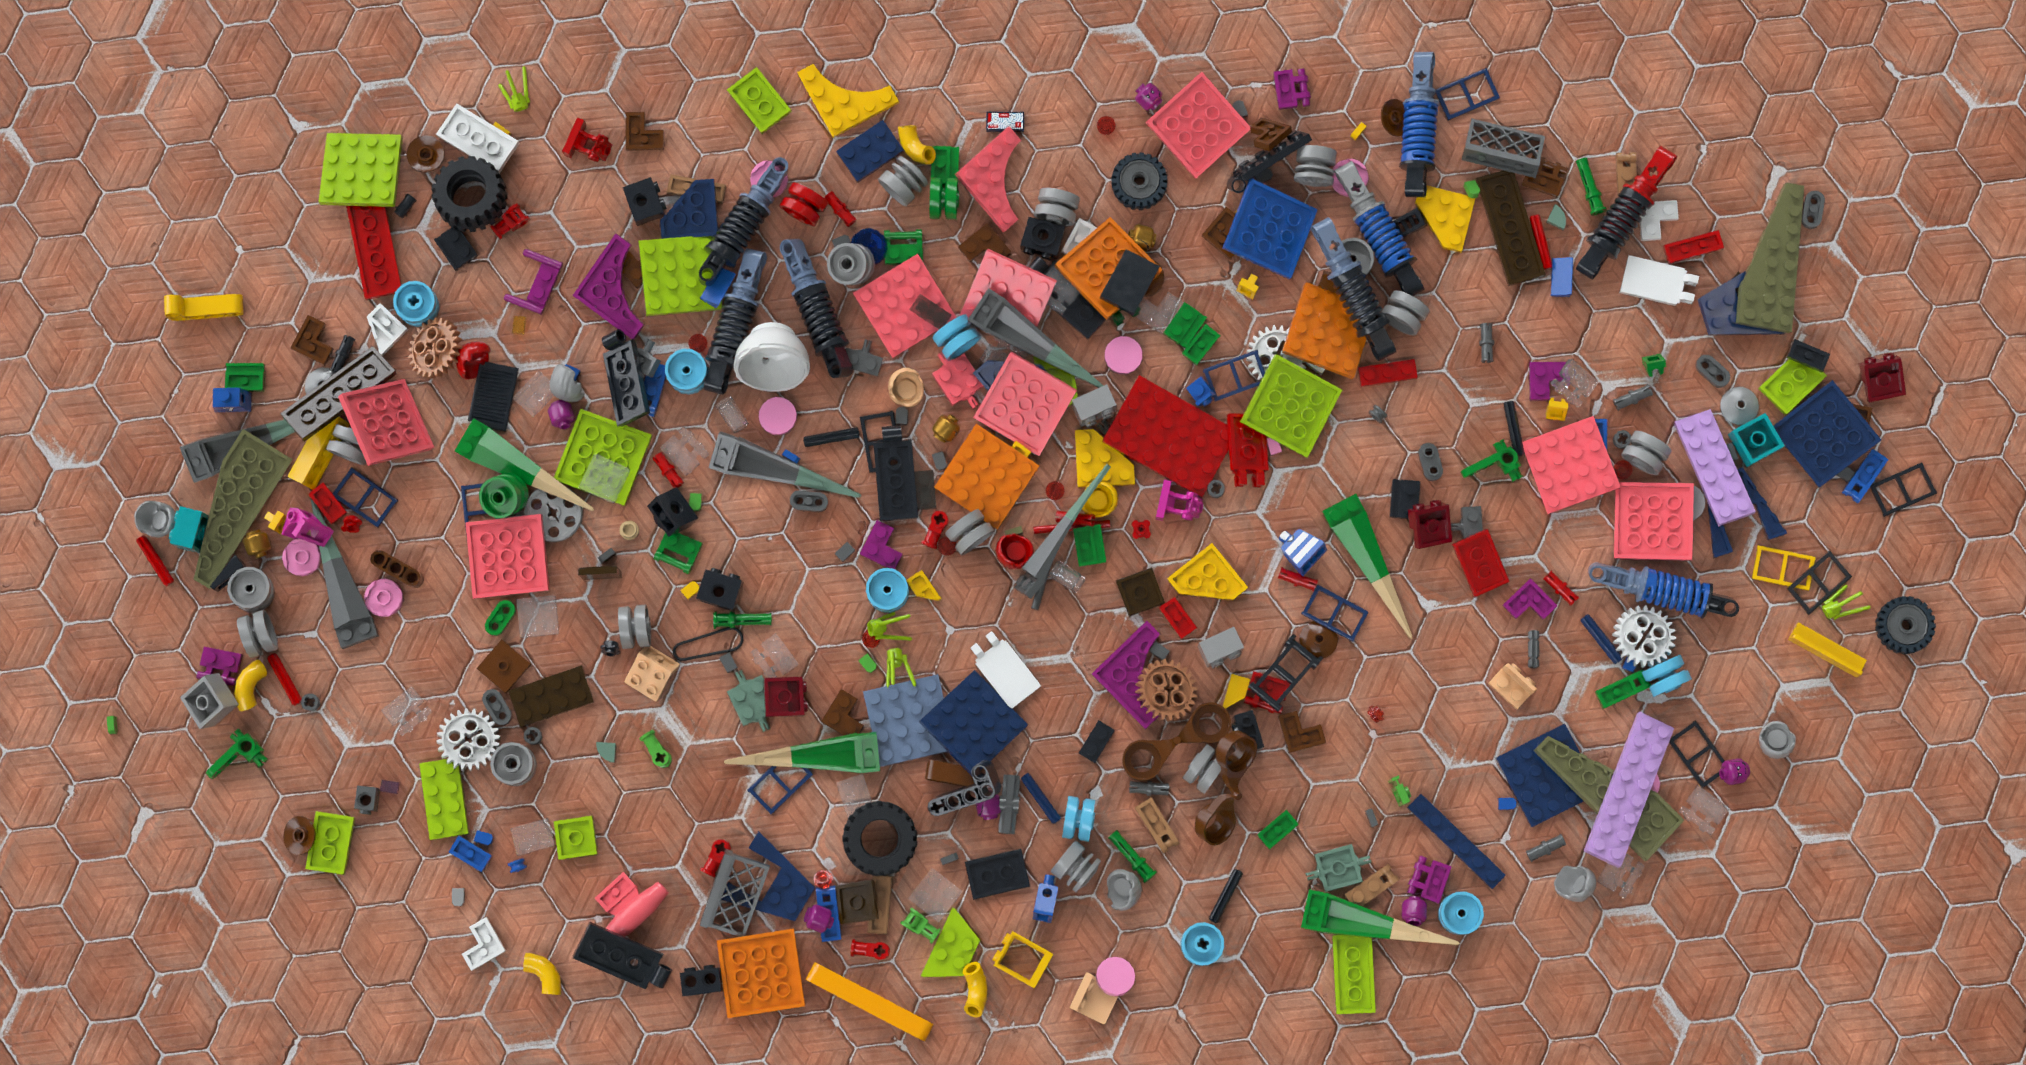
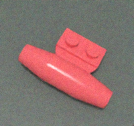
M622 872L595 897V900L607 913L615 916L606 929L626 937L658 908L669 892L658 881L639 894L635 883L625 872Z

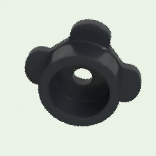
M604 641L603 645L600 646V649H602L601 653L606 656L613 657L620 654L619 644L615 641Z

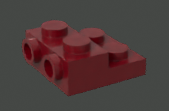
M1887 353L1881 359L1867 357L1864 359V362L1859 363L1867 402L1870 403L1906 395L1902 359L1899 356H1895L1894 353Z
M1432 500L1430 505L1425 506V504L1419 503L1414 504L1412 509H1408L1409 527L1414 532L1415 548L1422 549L1452 542L1449 504L1442 503L1441 500Z
M803 676L764 678L765 717H802L805 715L804 712L808 711L807 700H804L807 684L806 681H803Z

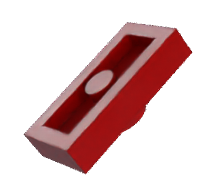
M324 482L308 494L332 525L348 513Z
M1175 597L1159 607V610L1180 639H1183L1197 629Z

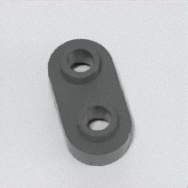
M1819 191L1809 192L1804 199L1801 222L1808 229L1816 228L1822 220L1825 198ZM1811 199H1815L1817 203L1812 204ZM1808 217H1812L1814 221L1812 223L1809 222Z
M1702 355L1696 361V370L1713 386L1722 388L1729 383L1730 373L1712 356ZM1702 363H1707L1708 368H1703ZM1716 376H1721L1722 381H1718L1716 379Z
M1425 443L1418 451L1423 475L1429 481H1437L1443 474L1438 449L1432 443ZM1425 450H1431L1432 455H1426ZM1430 468H1436L1437 473L1432 474Z
M799 490L791 494L790 504L795 510L823 512L828 507V499L821 492ZM798 498L803 499L802 504L796 503ZM822 500V505L817 506L815 502Z
M495 689L487 690L482 697L483 704L496 724L507 725L512 720L510 708L499 691ZM492 696L496 697V702L494 703L490 702ZM504 712L506 714L505 719H500V714Z

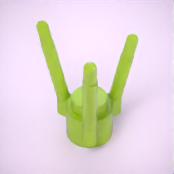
M525 66L522 67L524 96L522 93H517L508 70H506V75L513 92L511 98L502 84L498 85L510 108L514 109V112L527 109L528 103H530Z
M1844 585L1831 598L1824 601L1825 605L1822 606V610L1829 620L1831 618L1836 620L1843 616L1870 609L1868 605L1840 613L1842 611L1841 606L1861 596L1863 592L1860 591L1838 603V601L1834 600L1848 588L1847 585Z
M895 612L870 620L867 623L868 633L870 636H875L876 640L911 641L912 637L883 634L887 630V624L910 618L911 615L907 614L886 620L895 615Z
M900 648L889 649L887 651L888 659H886V686L889 687L890 680L892 685L895 684V668L902 666V663H904L910 680L915 687L917 684L907 661V655H903Z

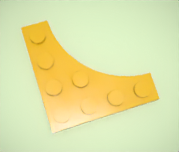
M814 64L797 72L832 138L899 103L890 85L875 91L857 92L843 89L831 83L817 70Z

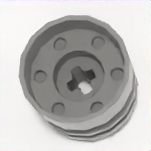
M1304 145L1297 149L1296 161L1302 165L1295 167L1294 181L1312 187L1333 185L1334 178L1331 176H1334L1335 171L1328 167L1335 166L1336 150L1318 145Z
M899 156L896 159L898 164L892 163L891 165L895 174L886 170L878 178V182L897 202L907 207L915 198L911 189L921 192L922 188L920 185L926 187L928 181L915 164Z
M1076 840L1050 871L1059 879L1069 875L1067 886L1075 880L1077 884L1072 889L1075 892L1086 886L1097 872L1101 862L1097 858L1093 864L1089 863L1093 857L1092 853L1083 858L1082 854L1085 851V847Z

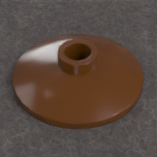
M1398 99L1386 101L1381 109L1382 125L1390 135L1395 137L1403 135L1404 105Z
M428 135L419 136L409 144L406 153L407 160L416 171L423 173L432 172L442 164L444 148L435 137ZM429 153L430 157L425 159L424 154Z
M1313 621L1302 629L1299 643L1315 657L1319 658L1322 656L1326 658L1335 651L1338 644V636L1334 631ZM1316 636H1321L1323 641L1317 642Z
M296 816L289 820L283 834L286 848L295 855L307 853L314 845L316 837L313 823L304 816Z

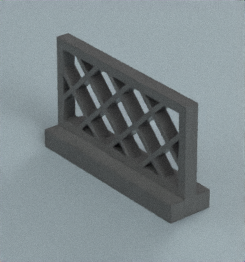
M1471 118L1462 160L1536 178L1545 136ZM1473 127H1481L1484 131L1477 133ZM1492 132H1500L1502 136L1496 138ZM1488 135L1491 141L1485 143L1481 137ZM1513 135L1518 136L1521 140L1514 142L1510 137ZM1506 139L1510 145L1503 147L1500 141ZM1477 140L1480 143V146L1470 144V142ZM1535 140L1539 141L1540 143L1539 145L1533 147L1529 143V141ZM1495 144L1499 150L1491 149L1489 146ZM1525 144L1528 150L1522 152L1518 146ZM1510 149H1514L1517 152V155L1508 153L1507 151ZM1532 153L1536 159L1528 158L1526 155Z
M726 849L702 914L700 926L705 928L711 927L739 937L745 936L770 865L734 854L733 851ZM735 860L743 862L746 868L736 873L733 867ZM755 867L763 868V875L755 879L751 869ZM748 871L752 880L742 885L738 875ZM735 877L740 886L729 890L727 881ZM754 883L757 892L748 897L744 888ZM742 889L746 898L735 902L732 893ZM729 895L733 904L723 908L720 902L721 898ZM748 901L751 907L750 911L742 914L738 905ZM735 907L739 916L729 920L725 911ZM723 913L727 922L721 925L713 923L715 916ZM741 919L744 924L743 931L735 930L731 923Z

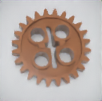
M435 317L434 320L428 319V324L422 323V329L417 327L418 334L412 335L415 339L409 342L412 344V347L408 349V351L412 352L408 358L412 359L409 364L414 366L413 371L428 379L442 378L443 373L448 374V368L454 369L452 363H458L456 356L460 355L458 349L462 348L461 345H458L462 338L458 337L461 332L457 331V326L448 320Z
M1163 659L1160 664L1156 660L1154 665L1152 663L1147 665V668L1142 670L1143 674L1137 677L1141 680L1135 684L1140 687L1135 693L1141 694L1137 701H1143V704L1140 706L1141 708H1148L1146 714L1153 712V719L1159 715V721H1162L1165 717L1167 722L1171 721L1172 717L1176 721L1179 719V716L1182 718L1186 715L1185 712L1191 711L1189 706L1195 705L1193 699L1197 698V695L1193 694V692L1198 688L1192 687V684L1196 680L1189 679L1192 673L1186 674L1187 667L1181 669L1180 662L1174 665V661L1171 660L1167 664L1166 659ZM1153 677L1159 680V685L1154 683ZM1172 677L1177 679L1178 685L1172 682ZM1155 696L1161 699V704L1155 701ZM1173 696H1177L1180 703H1176Z

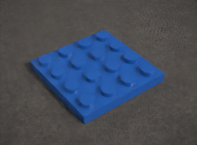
M1251 178L1248 181L1222 249L1282 277L1291 279L1318 209Z

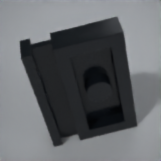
M451 227L442 233L441 236L434 239L455 271L478 257L467 238L457 227Z
M1392 479L1389 518L1409 519L1408 509H1412L1414 504H1419L1421 481Z

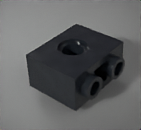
M649 177L622 187L637 226L664 217V210L667 207L664 199H659L657 194L661 192L657 181L653 182L652 178ZM640 199L647 200L644 206L638 205Z
M1028 217L1020 250H1023V253L1028 255H1034V253L1042 255L1041 257L1046 260H1057L1065 227L1049 221ZM1046 233L1049 237L1046 240H1041L1038 238V235Z
M677 487L656 496L647 506L653 514V519L657 526L663 529L668 537L689 528L698 519Z
M711 568V570L705 569L696 599L700 602L735 612L744 582L740 580L738 575L729 573V576L722 574L721 570ZM723 588V596L716 597L715 590Z
M1253 710L1234 715V723H1231L1232 730L1242 731L1256 741L1257 751L1262 750L1264 744Z

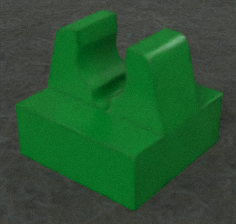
M1661 354L1642 357V364L1649 377H1653L1652 371L1654 369H1658L1660 375L1664 373L1666 360Z

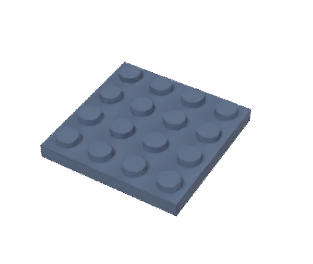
M938 674L916 679L917 685L915 687L911 681L889 685V687L885 686L863 691L872 732H877L880 767L948 752L919 723L927 713L944 699Z

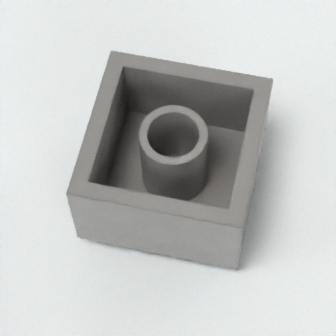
M1107 384L1072 400V408L1081 427H1091L1097 423L1096 420L1101 418L1104 420L1109 419L1116 412L1117 405Z
M1235 627L1201 641L1197 646L1206 666H1212V668L1222 665L1227 658L1231 661L1240 657L1244 649Z
M219 673L203 676L180 697L199 729L215 726L239 705Z

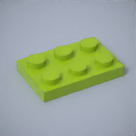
M757 67L727 89L731 97L761 134L792 112Z
M1788 359L1758 389L1784 415H1787L1827 375L1824 372L1821 373Z
M316 811L313 824L316 837L314 845L308 851L305 869L345 875L355 817Z

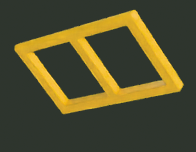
M1757 545L1752 579L1789 587L1792 583L1784 581L1788 556L1810 560L1809 568L1814 565L1816 557ZM1761 550L1783 554L1779 580L1757 576ZM1810 575L1807 576L1806 586L1798 584L1794 588L1809 591L1812 577Z

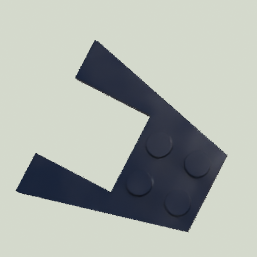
M1746 271L1697 299L1708 336L1786 334L1736 324L1738 297L1735 289L1739 288L1741 281H1743L1746 275Z
M1743 467L1737 469L1752 504L1755 505L1767 540L1786 535L1787 531L1783 529L1778 518L1772 513L1765 499L1761 497ZM1707 501L1714 559L1732 553L1733 550L1724 526L1718 527Z
M758 831L749 849L781 867V870L763 900H758L755 910L796 921L815 887ZM730 882L727 883L729 890L737 888V886ZM742 889L732 893L735 902L746 898ZM729 895L721 898L723 901L733 903ZM748 901L740 904V906L751 908Z

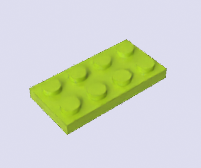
M448 759L419 763L430 840L469 834L460 765L454 769V762L447 764Z
M1332 935L1336 1014L1376 1013L1372 938Z

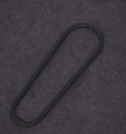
M735 627L723 628L677 643L673 648V655L679 661H686L732 652L742 646L743 634ZM735 630L740 635L741 641L739 645L732 649L687 658H679L676 655V648L678 646L723 631Z

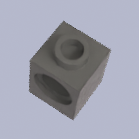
M357 785L354 809L360 810V814L371 815V811L377 812L380 789ZM369 795L371 797V803L365 806L363 804V798Z

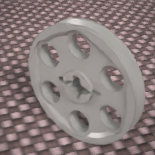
M537 489L528 498L524 516L542 514L545 541L560 542L568 539L578 530L583 517V509L576 504L572 508H567L564 499L560 497L553 500L549 499L547 492ZM536 499L542 502V506L538 510L532 508V502ZM548 504L552 509L558 510V512L556 513L558 520L553 516H549L551 514V509L549 508ZM570 516L574 517V526L567 527L565 524L566 519ZM552 527L559 529L557 537L553 538L550 536L549 530Z

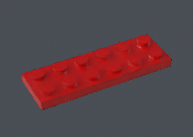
M346 206L365 299L370 300L395 294L402 283L386 207Z

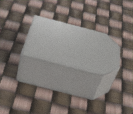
M452 888V904L454 906H462L465 903V888Z

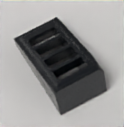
M1418 208L1392 221L1396 224V229H1399V235H1402L1403 238L1427 226ZM1413 216H1416V218L1419 221V224L1416 225L1414 219L1412 218ZM1407 219H1409L1412 225V228L1410 229L1405 221ZM1399 223H1402L1406 231L1402 232Z
M234 555L210 585L214 591L219 592L228 585L232 574L246 567L240 557Z

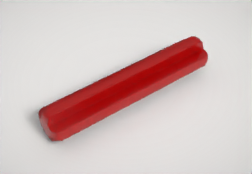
M1539 214L1532 215L1530 223L1543 268L1547 270L1552 268L1553 265L1541 217Z
M144 535L136 540L137 544L165 586L174 582L173 577L147 537Z
M276 653L269 655L267 660L292 705L300 704L302 698Z

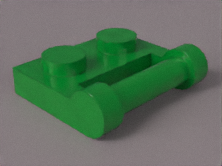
M922 229L908 232L884 230L885 265H900L916 254L923 261ZM917 239V244L891 245L890 240Z
M665 533L653 560L658 562L661 560L683 570L684 573L689 575L703 543L680 533L670 537ZM665 549L689 558L688 562L684 563L664 554Z

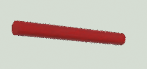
M1110 520L1095 521L1094 525L1100 524L1101 528H1110ZM1057 524L1033 526L1034 534L1051 533ZM1078 524V526H1071L1069 531H1073L1074 528L1086 527L1089 525Z

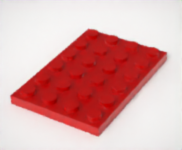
M1138 375L1102 440L1106 445L1187 491L1197 493L1200 498L1203 497L1209 483L1212 481L1229 450L1227 424Z

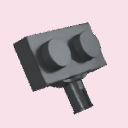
M648 339L644 349L637 348L642 373L652 378L661 361L650 353L655 342Z
M865 339L862 350L846 348L850 362L853 365V370L878 377L883 358L874 356L869 352L872 341Z
M1481 506L1461 507L1460 523H1451V531H1460L1463 539L1482 531Z

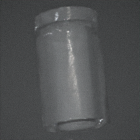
M732 396L721 400L715 407L719 410V413L734 434L744 429L749 423L735 401H733Z
M1059 560L1048 575L1066 588L1073 590L1074 593L1081 589L1086 579L1085 576H1081L1080 573Z

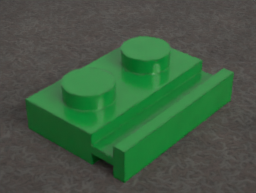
M932 146L936 157L931 164V177H940L943 180V185H946L948 178H957L955 173L959 171L960 148Z
M1184 302L1163 332V335L1186 349L1206 321L1207 316H1204Z
M226 363L225 388H242L249 392H264L265 364Z
M1101 525L1074 528L1073 533L1079 567L1106 563Z

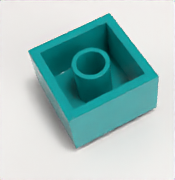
M1766 413L1728 434L1747 468L1785 446Z
M180 506L179 511L177 510L174 516V529H171L169 534L170 544L179 549L200 553L209 515L202 511Z

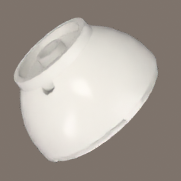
M775 322L763 323L753 328L750 335L739 345L734 359V371L736 377L741 382L754 389L769 392L787 391L798 386L808 376L810 371L809 355L803 343L795 336L794 331L790 327Z

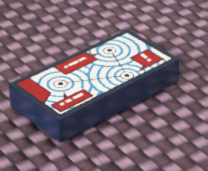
M986 112V132H1002L1008 126L1014 132H1024V112Z

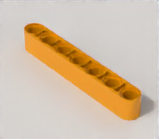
M814 962L806 977L807 981L924 1042L934 1025Z

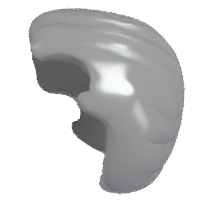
M558 364L554 368L550 379V390L555 397L563 401L577 402L584 397L585 391L582 390L580 382L575 383V372L563 364Z
M145 501L135 511L134 522L136 528L151 537H164L170 534L171 529H174L175 511L168 504L158 501Z
M1772 721L1762 728L1759 734V744L1765 755L1773 759H1783L1793 752L1796 737L1785 723Z
M1577 865V867L1564 866L1554 881L1555 891L1567 900L1583 902L1593 894L1596 888L1595 874L1590 869Z
M1116 869L1109 874L1107 878V897L1113 902L1111 907L1120 911L1132 908L1138 902L1142 892L1141 882L1138 877L1124 869Z

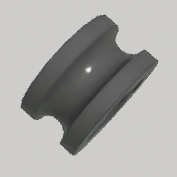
M1374 405V409L1369 410L1368 413L1377 422L1382 423V419L1386 418L1387 414L1380 407Z
M1624 430L1618 431L1613 437V444L1617 448L1623 449L1630 444L1631 435ZM1619 435H1622V437L1625 436L1627 438L1624 441L1625 444H1622V442H1618V439L1620 438Z
M1219 480L1211 481L1207 488L1208 494L1213 498L1221 497L1225 491L1224 484ZM1216 484V486L1219 485L1221 487L1218 494L1216 492L1212 493V485Z
M306 694L302 697L301 705L305 710L315 711L320 706V699L314 694ZM308 698L315 699L313 707L306 705Z
M530 727L524 732V740L531 745H536L541 742L542 733L539 729ZM531 731H535L534 733L536 734L538 733V737H535V741H531V738L528 739V735H531Z

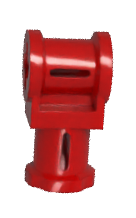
M516 203L501 216L502 220L490 226V228L501 240L503 239L502 236L508 231L512 230L514 232L523 227L530 220V217L526 216L520 209V205Z
M936 511L932 514L925 539L921 541V544L937 550L936 545L943 529L948 525V516L945 512ZM940 515L943 516V520L945 522H940V524L937 525L935 517L939 518Z
M718 839L712 844L709 858L704 867L700 868L702 872L714 878L724 855V851L718 852L717 845L724 843V848L731 850L730 843L724 839Z
M852 939L851 957L861 955L884 960L890 954V948L886 943H865ZM880 945H882V949H885L886 951L885 953L881 954V957L879 956V953L876 952V949L880 948Z

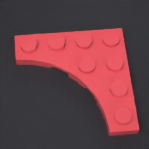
M1010 126L1006 127L955 173V176L1002 232H1005L1018 220L1008 202L1004 183L1008 159L1016 145L1021 141Z

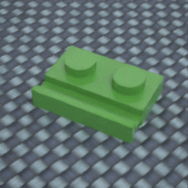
M1398 775L1391 778L1388 783H1392L1394 787L1392 792L1400 807L1410 802L1411 793L1407 786L1404 787L1403 784H1399L1398 779L1400 777Z

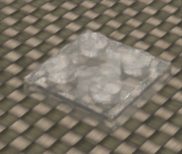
M595 453L578 488L614 504L630 469Z
M555 595L517 599L520 638L559 634Z
M931 868L908 899L937 922H940L963 891L935 869Z

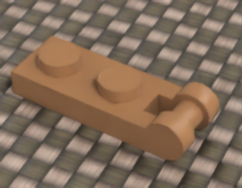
M1629 152V154L1616 153L1618 194L1623 189L1624 184L1632 185L1634 182V178L1637 175L1636 152ZM1623 162H1629V167H1623Z
M1152 798L1135 807V810L1163 854L1168 852L1170 847H1176L1180 844ZM1167 834L1170 839L1163 842L1161 837Z
M1388 863L1344 894L1349 902L1363 906L1400 879L1397 875L1393 874L1390 870L1392 868ZM1383 874L1388 879L1385 883L1380 879V876Z

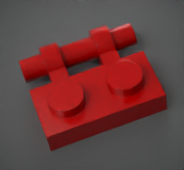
M1253 671L1250 684L1251 682L1256 684L1263 674ZM1268 676L1259 687L1277 701L1290 686V683ZM1254 694L1253 698L1245 697L1244 703L1251 705L1252 708L1259 707L1268 710L1269 713H1282L1283 707L1277 712L1265 701L1259 700L1260 697Z

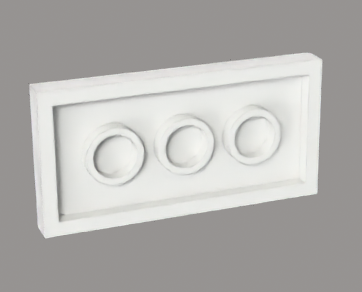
M457 103L436 133L439 138L465 154L475 156L477 160L478 158H483L487 163L490 162L499 173L519 145L518 140Z

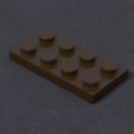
M582 666L508 691L521 728L594 703Z

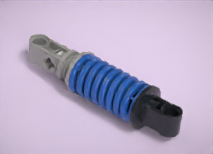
M1352 161L1334 170L1336 177L1352 201L1350 207L1357 214L1352 220L1360 227L1365 240H1368L1367 244L1371 246L1375 258L1382 265L1385 278L1395 276L1402 292L1411 296L1424 291L1421 280L1411 266L1417 261V258L1409 254L1411 252L1410 248H1405L1407 243L1402 241V235H1398L1400 233L1399 229H1394L1396 224L1392 222L1393 219L1385 208V202H1377L1374 198V193H1369ZM1353 186H1355L1356 188H1359V187H1360L1358 193H1357L1356 190H1355V191H1352V190H1353Z

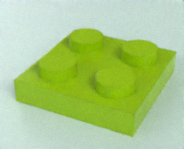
M593 816L554 821L558 860L598 854Z

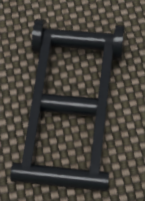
M1295 634L1284 644L1286 649L1257 683L1251 682L1248 686L1251 691L1277 712L1283 707L1280 703L1309 669L1315 670L1324 659L1322 656L1319 658L1315 657L1295 640L1297 637ZM1292 648L1310 662L1297 678L1293 677L1279 665ZM1273 670L1291 684L1277 701L1259 687Z

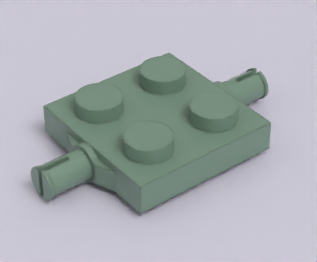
M742 670L739 673L736 672L735 675L739 684L727 691V694L743 727L759 722L763 732L766 729L769 730L770 727L766 721L767 717H765L764 679L762 675L746 680Z
M1352 844L1314 854L1317 863L1316 870L1305 874L1306 876L1314 875L1307 877L1308 881L1319 878L1323 884L1324 891L1327 892L1363 882L1360 873L1361 866L1371 863V860H1367L1370 859L1369 855L1358 858Z

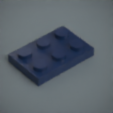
M882 120L838 149L836 153L858 183L902 154L904 149Z

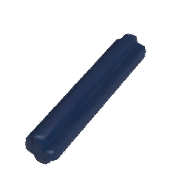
M1589 614L1585 615L1580 620L1611 661L1614 664L1619 663L1623 659V657H1620L1621 654L1616 651L1615 646Z
M1026 773L1021 777V781L1051 823H1057L1061 817L1032 776Z

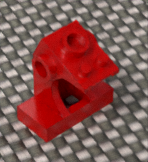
M577 117L562 149L564 156L572 158L576 150L588 155V158L594 162L599 160L606 161L611 153L613 144L608 141L609 138L605 135L598 134V136H594L585 132V121ZM588 140L595 142L591 150L585 148Z

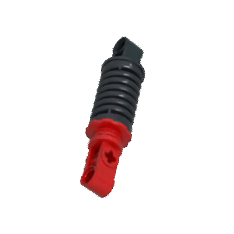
M1660 146L1641 175L1635 176L1633 184L1623 185L1618 198L1614 200V204H1611L1602 221L1598 223V228L1594 229V235L1587 237L1586 241L1591 247L1579 261L1576 267L1577 271L1593 280L1607 258L1613 260L1618 258V254L1621 252L1619 246H1625V241H1628L1630 238L1629 235L1634 233L1633 229L1638 227L1637 223L1642 221L1640 216L1644 217L1646 210L1654 206L1655 203L1651 198L1658 192V184L1677 159L1676 154ZM1657 171V175L1650 176V172L1654 173Z

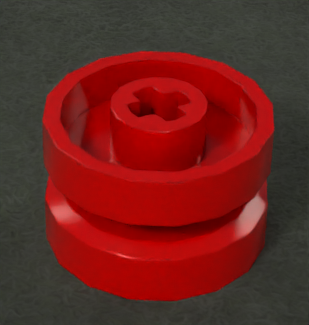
M793 182L788 189V194L791 197H784L779 206L784 212L798 221L815 227L820 219L817 212H824L828 201L806 186Z

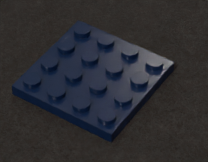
M1833 380L1774 425L1785 447L1818 488L1881 441L1879 436Z
M975 670L919 721L971 776L972 768L982 760L991 761L1028 726Z
M1566 724L1495 758L1530 827H1534L1584 802L1533 751L1549 736L1580 753Z

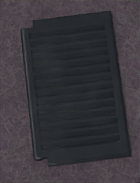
M485 362V365L479 364L468 421L471 422L474 418L491 429L506 432L519 368Z

